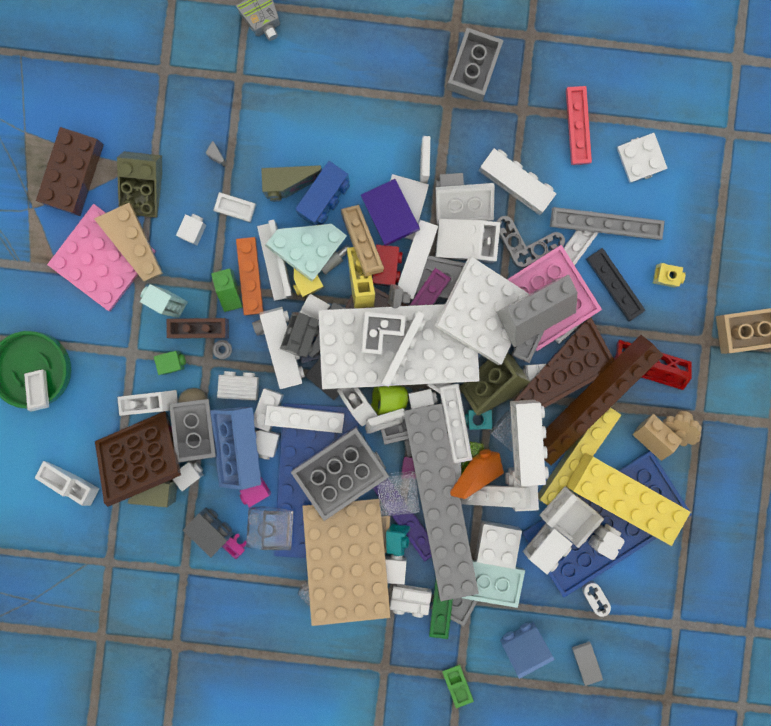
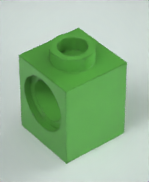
M180 351L154 356L158 375L185 369L186 359Z

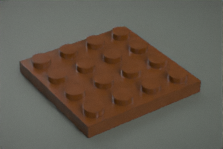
M165 411L95 441L103 500L107 507L181 476L177 454L174 449L169 416Z

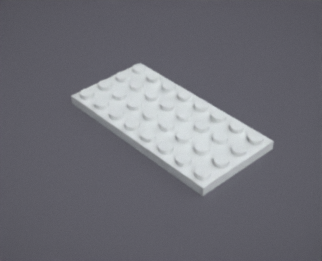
M445 304L400 306L398 308L377 307L318 310L322 389L386 386L381 382L417 311L425 314L423 319L426 322L421 331L417 330L414 336L417 340L412 349L408 348L405 354L408 358L403 367L399 366L396 372L399 376L395 384H390V386L479 381L478 352L435 327ZM365 312L406 316L403 337L383 335L381 355L361 353Z

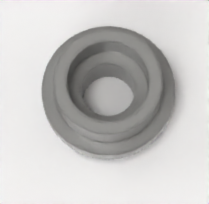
M219 340L213 345V354L219 359H226L232 353V346L225 340ZM221 346L226 348L225 353L219 351Z

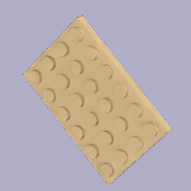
M380 499L353 501L325 521H323L313 505L302 506L311 625L317 626L391 618Z

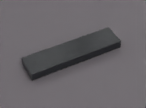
M603 248L586 258V261L628 322L646 311Z

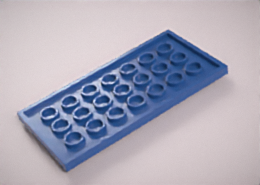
M284 403V407L344 413L342 433L282 427L274 556L306 558L302 506L313 504L295 480L291 471L357 426L359 429V423L347 407Z
M650 450L618 470L690 511ZM578 495L604 518L600 525L605 526V524H608L621 532L620 537L625 542L621 549H618L619 553L615 560H611L598 553L589 545L588 542L591 536L595 535L593 531L587 541L579 548L572 543L569 554L565 557L562 556L558 561V567L553 572H549L548 575L564 598L655 540L656 537ZM543 519L522 531L528 543L532 541L546 524Z

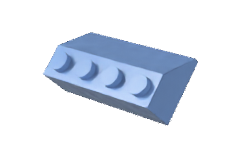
M252 407L210 410L219 487L244 490L261 485L259 454L256 444L257 436Z

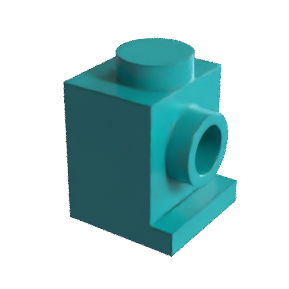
M392 524L386 531V553L393 554L394 556L404 555V550L409 546L407 533L410 531V526Z

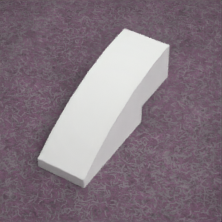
M43 461L35 476V479L58 494L68 496L82 506H91L99 491L98 487L46 461Z

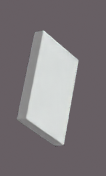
M392 174L391 180L396 179L417 223H419L429 184ZM415 233L404 238L413 240Z
M494 183L435 187L437 224H439V219L494 220Z

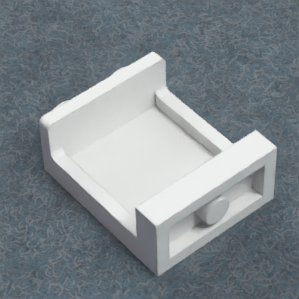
M566 486L540 514L550 527H554L578 548L587 541L588 537L604 520L596 510Z

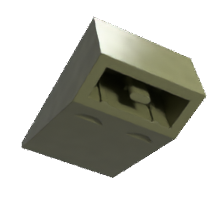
M123 151L117 157L119 207L131 203L137 216L157 218L162 181V155Z

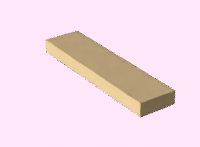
M356 205L341 209L342 218L364 276L383 272L384 267L360 206Z

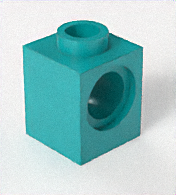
M467 409V414H464L467 429H492L491 409L481 414L482 422L480 424L473 423L472 419L476 413L473 409Z

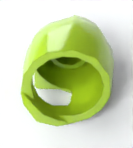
M402 385L389 387L375 386L372 392V408L378 416L402 408L405 409L409 399L407 389Z

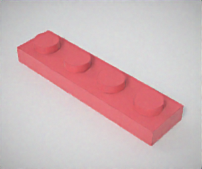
M586 86L567 87L566 100L571 165L591 164Z

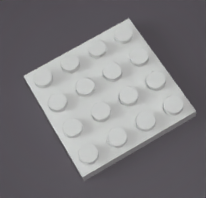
M469 257L435 327L497 365H502L512 343L496 312L527 296L529 293L475 258Z

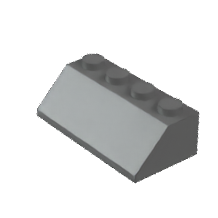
M566 275L497 311L496 313L513 347L522 344L575 314L578 292L570 276Z

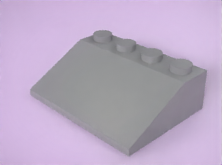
M357 426L291 471V474L323 521L389 478L388 473Z

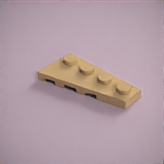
M127 203L94 218L144 282L163 274L131 203Z

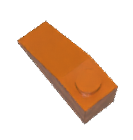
M485 449L473 457L451 490V496L466 499L504 474L499 452Z

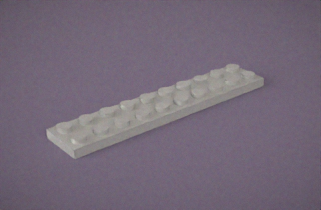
M442 404L404 410L440 600L445 601L479 594L461 500L450 494L457 480Z

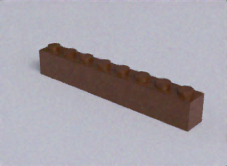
M640 335L546 428V438H543V446L547 448V459L544 460L548 464L552 465L663 356L654 344Z

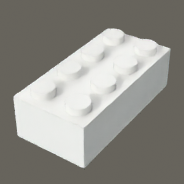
M536 400L510 401L515 480L520 486L546 485L549 472L544 462V459H547V448L543 446V438H546L545 426H542V418L545 417L544 406H541V403Z

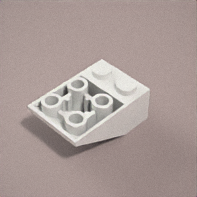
M439 219L435 257L466 261L469 257H473L479 262H496L500 222Z

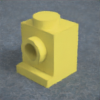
M660 263L656 265L653 284L674 288L679 287L680 284L684 283L686 274L683 272V267ZM670 272L674 273L673 279L669 276Z

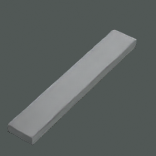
M553 207L550 227L662 240L665 221Z

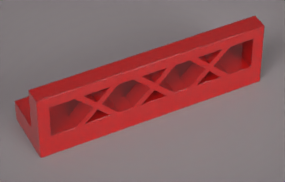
M619 340L614 360L623 353L622 348L627 349L632 343ZM662 353L663 356L660 359L664 360L668 365H664L658 360L642 376V378L684 390L692 379V362ZM677 365L684 366L685 371L679 369Z

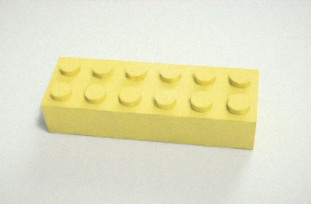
M584 453L566 485L573 492L670 546L673 545L691 513L587 453Z

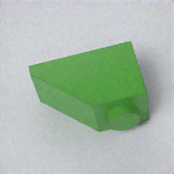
M229 268L211 273L214 287L224 312L243 308L234 271Z

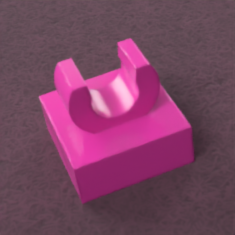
M236 534L233 538L230 537L222 546L235 559L245 551L243 548L247 544L246 540L242 544L237 543L239 534Z

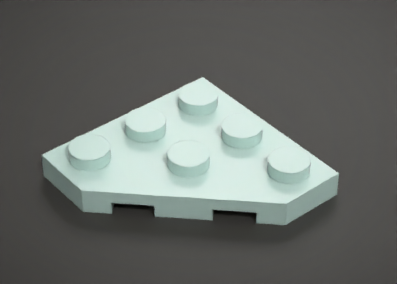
M333 224L277 229L265 246L310 281H313L347 235Z

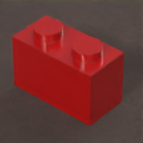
M376 244L384 271L373 274V285L390 286L391 284L395 285V282L399 283L400 271H397V264L402 263L403 252H399V247Z

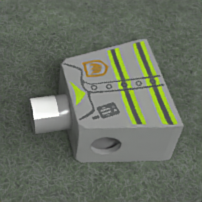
M245 0L236 5L240 16L256 36L265 34L268 41L278 37L275 28L280 25V21L273 0Z

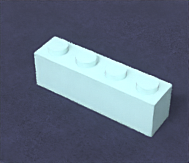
M151 284L148 287L146 286L140 295L142 298L140 302L160 314L176 318L180 317L188 301L169 290Z

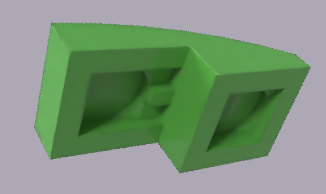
M460 665L442 671L456 708L474 702Z

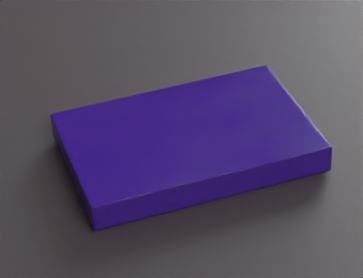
M396 179L361 194V198L385 246L420 230Z

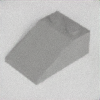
M209 399L169 404L174 449L178 462L215 458Z

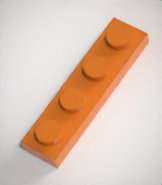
M256 238L236 239L244 315L260 314L264 310Z

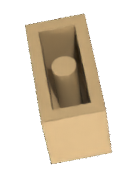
M654 414L641 422L632 434L661 461L673 454L683 441Z

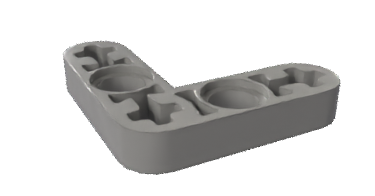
M502 216L496 221L500 222V225L502 220L508 222V231L513 230L514 232L504 237L503 234H506L507 231L505 228H500L499 236L513 263L519 268L530 265L550 252L546 243L551 242L553 236L560 239L558 245L563 246L565 244L563 234L554 232L526 247L510 217ZM510 237L518 239L516 247H511L508 244ZM553 244L549 246V249L553 250L558 246ZM535 245H541L544 248L542 255L534 253ZM529 249L531 256L524 260L525 264L518 262L519 254L524 256L529 253L527 251Z

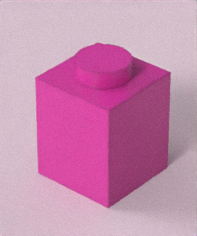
M262 477L260 478L261 485L240 490V499L249 508L271 494Z

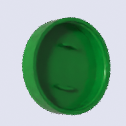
M21 331L4 338L0 342V398L12 406L27 409L24 374L43 369L46 371L49 404L56 401L66 390L71 378V362L63 345L54 337L35 331Z

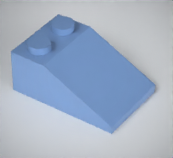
M534 622L524 623L520 626L519 630L508 632L500 639L519 679L555 660Z

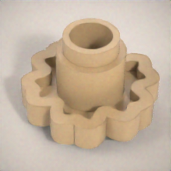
M680 411L675 417L667 416L663 420V423L683 440L680 443L681 446H687V444L695 445L700 441L702 427L697 421H694L691 413Z

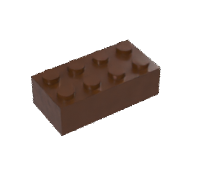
M60 127L36 201L43 205L81 216L104 144L96 138Z

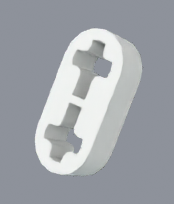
M589 581L583 585V594L592 610L600 617L607 616L611 611V606L599 585L594 581ZM591 586L593 588H596L594 589V592L596 594L595 597H593L591 593H588L589 587ZM598 600L604 605V606H603V607H604V610H603V611H601L600 609H598V608H599V605L597 604V601H598Z

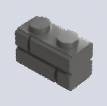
M292 312L280 350L307 358V355L313 349L311 344L313 338L319 331V320L300 312Z

